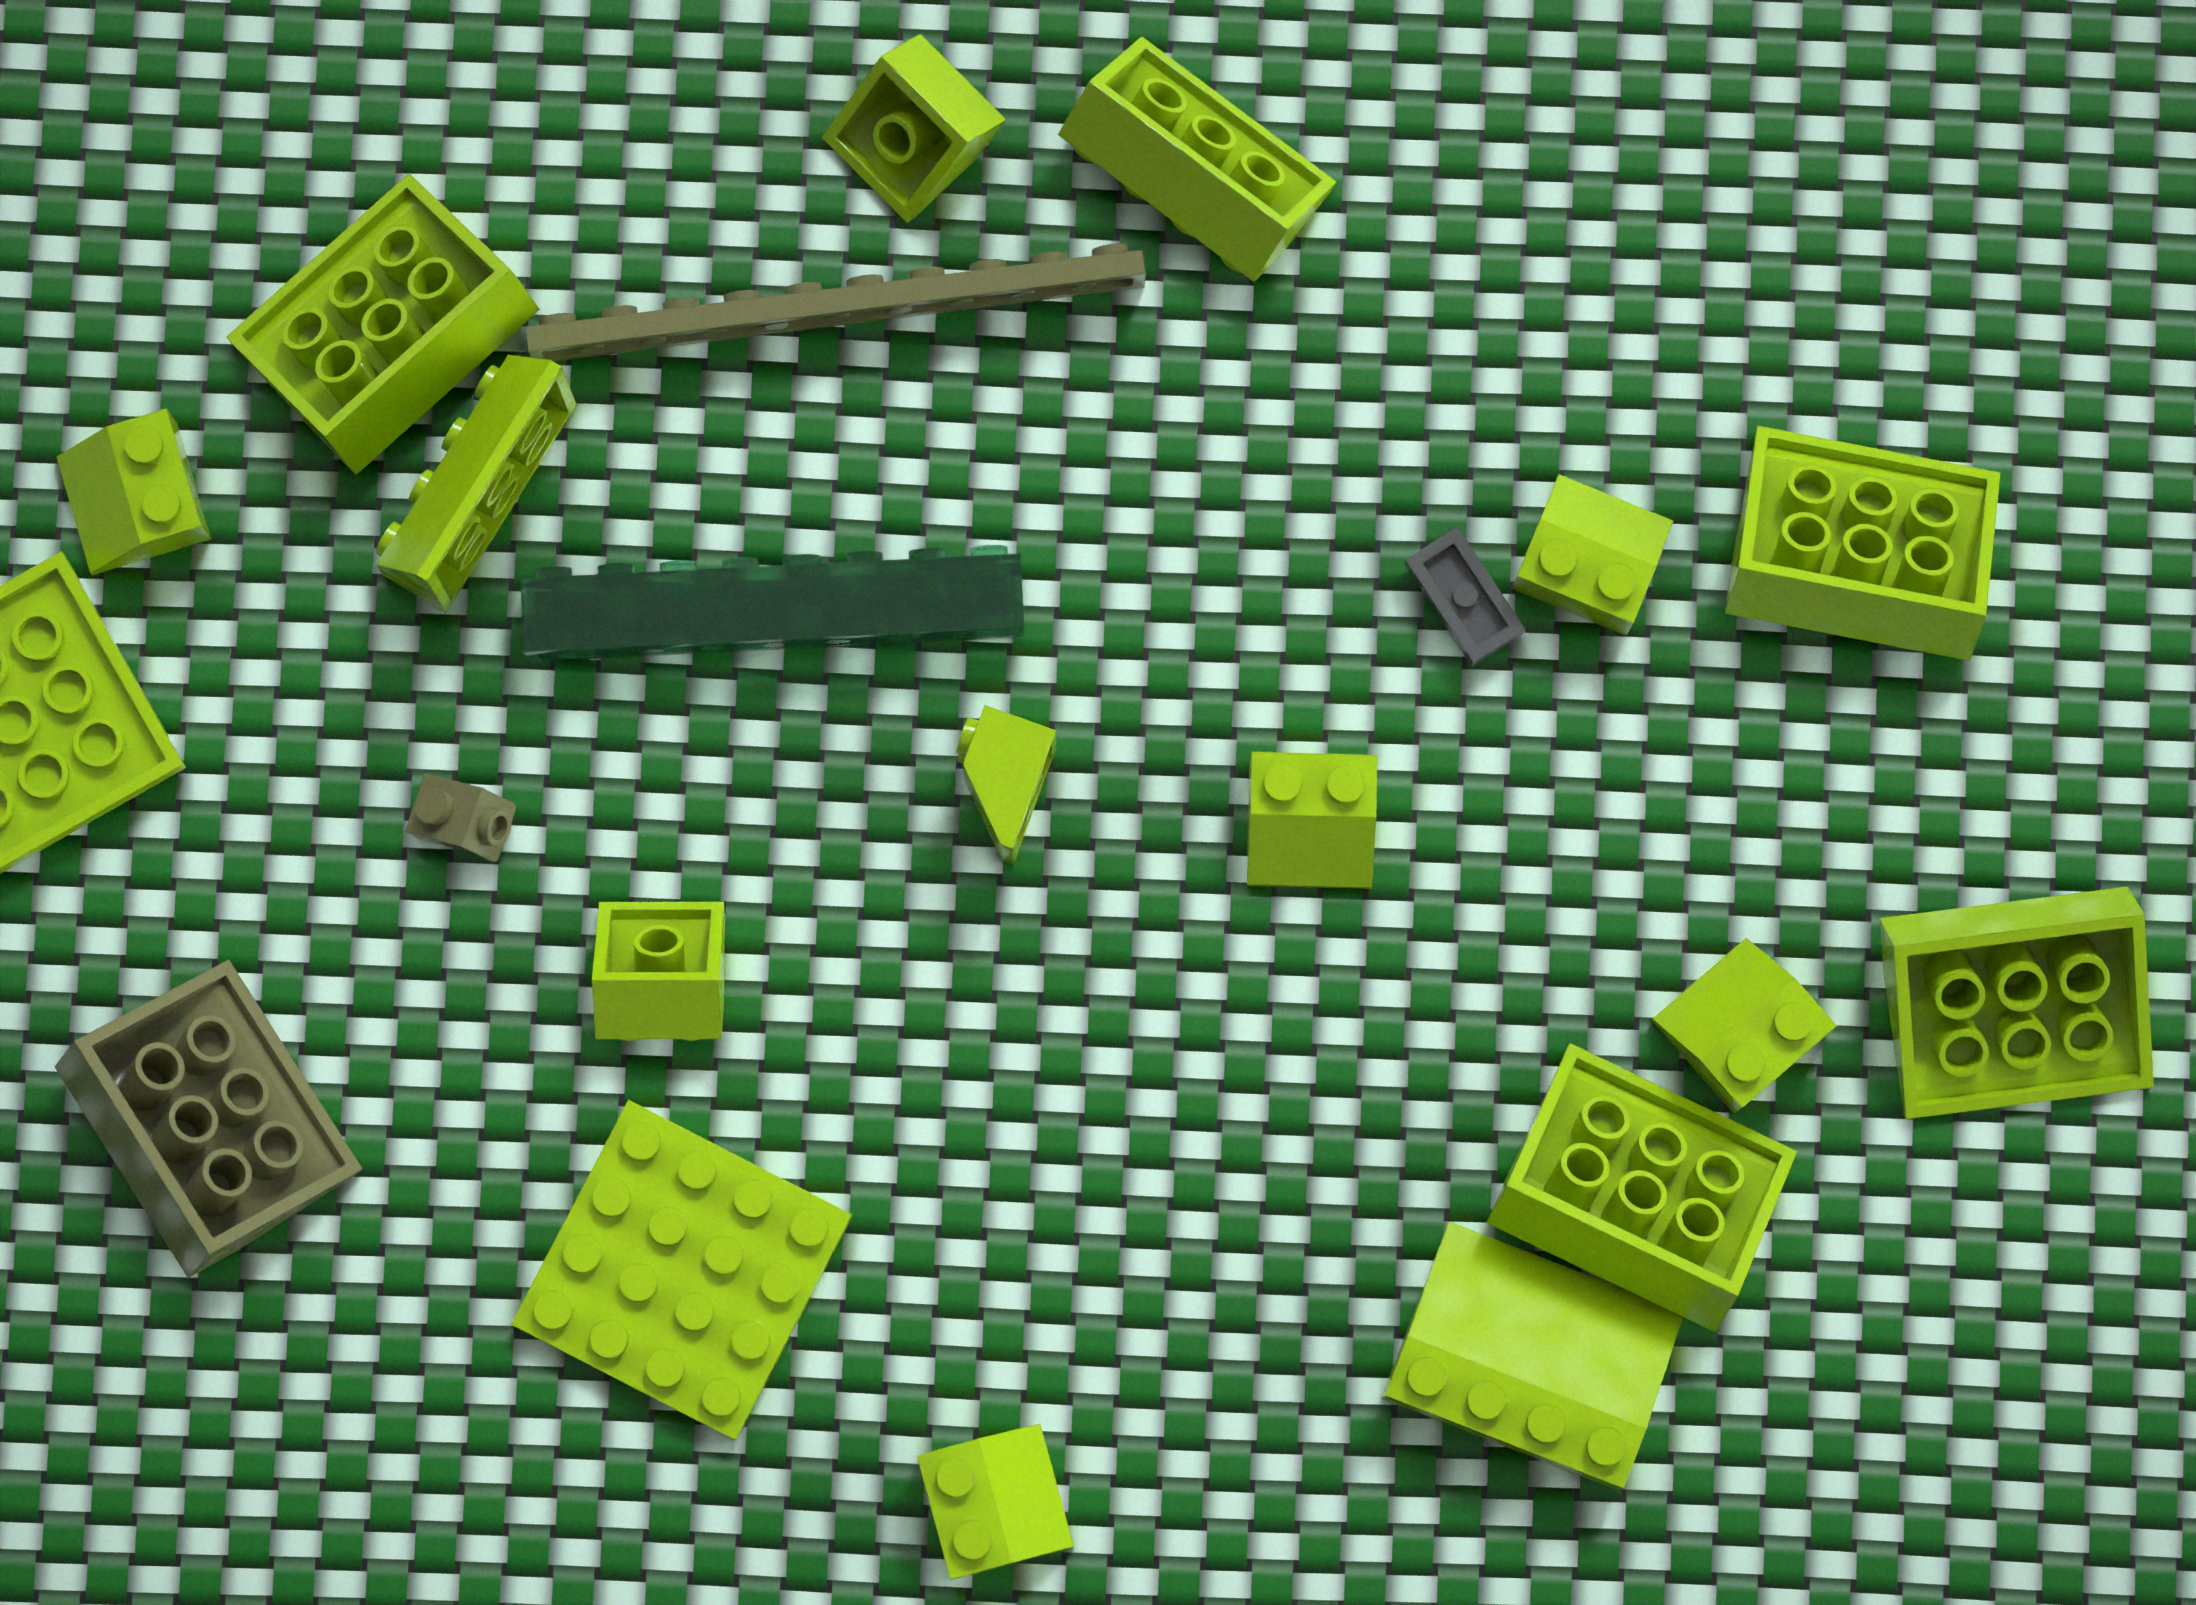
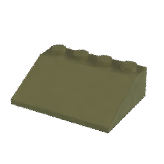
M230 960L215 966L75 1040L54 1066L188 1278L243 1248L362 1170L361 1165Z

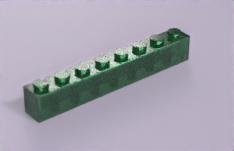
M982 545L972 547L970 549L971 556L946 557V550L941 548H920L910 550L908 552L909 559L884 560L883 553L878 551H859L848 553L846 555V562L822 563L820 555L797 554L784 557V565L759 566V559L736 557L722 560V568L697 569V562L689 560L660 563V571L635 573V566L625 563L600 565L597 567L598 574L573 576V570L570 567L538 568L535 570V578H520L523 653L528 662L1025 638L1021 553L1008 554V547L1004 545Z

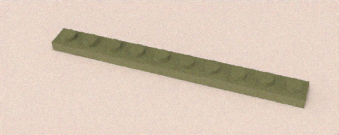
M1108 244L1092 249V256L1068 259L1066 252L1053 251L1032 256L1030 258L1031 264L1007 267L1005 260L988 259L970 264L969 271L945 274L942 267H924L908 272V279L884 282L882 275L869 274L849 278L846 280L847 287L823 290L821 283L804 282L787 286L783 295L761 297L760 291L740 290L725 294L723 296L724 302L699 305V299L677 298L663 302V310L638 313L636 306H613L601 310L600 318L576 320V315L572 313H556L539 318V325L525 327L528 352L531 358L547 359L554 362L1144 288L1146 273L1143 250L1129 251L1126 244Z

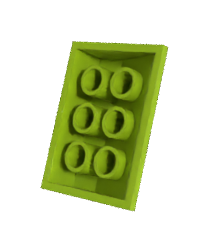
M408 173L228 334L226 338L312 431L357 475L535 315L540 308L512 270Z
M508 355L500 368L495 365L488 368L475 390L474 397L479 399V402L467 420L459 417L453 423L441 446V449L447 452L435 472L427 469L422 473L409 495L408 501L414 504L401 525L393 522L377 545L375 553L381 556L376 565L382 575L445 613L451 607L576 407L575 399L562 366L552 360Z
M1757 425L1732 558L1725 614L1970 661L1987 613L2001 472Z
M2128 887L1880 918L1884 981L1905 1119L2154 1088L2145 915Z
M1570 1043L1517 1153L1486 1223L1716 1332L1740 1293L1797 1151Z
M1449 1221L1381 1399L1612 1489H1624L1647 1429L1683 1317L1630 1291Z

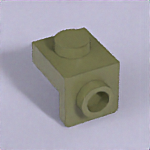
M425 773L405 832L422 840L464 850L484 860L497 862L503 845L509 837L516 805L482 787Z

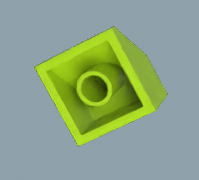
M919 34L881 55L823 134L822 138L908 223L977 159L1006 119Z
M167 408L106 426L56 456L91 575L211 540L179 427Z
M1559 474L1512 589L1627 635L1635 621L1655 572L1673 520Z
M984 705L979 720L967 718L956 749V753H959L957 762L963 764L965 783L1001 860L1014 865L1056 751V730Z
M1251 753L1249 762L1247 886L1372 889L1377 808V755Z
M599 902L592 972L595 1039H619L623 1041H634L637 1039H683L687 1041L722 1039L724 1010V902Z
M1747 938L1652 1019L1653 1023L1733 1114L1742 1109L1837 1026L1796 978Z
M1041 1424L986 1436L917 1455L950 1580H956L1074 1547Z

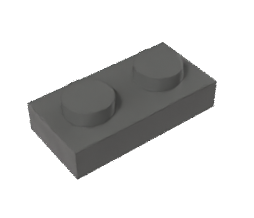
M1458 526L1405 559L1404 565L1471 666L1476 665L1524 634L1526 629Z

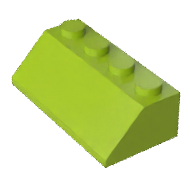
M1142 36L1089 81L1058 133V136L1072 145L1083 159L1096 163L1120 181L1131 195L1148 202L1172 220V223L1179 231L1195 237L1219 255L1226 266L1236 272L1243 273L1253 282L1282 255L1337 183Z

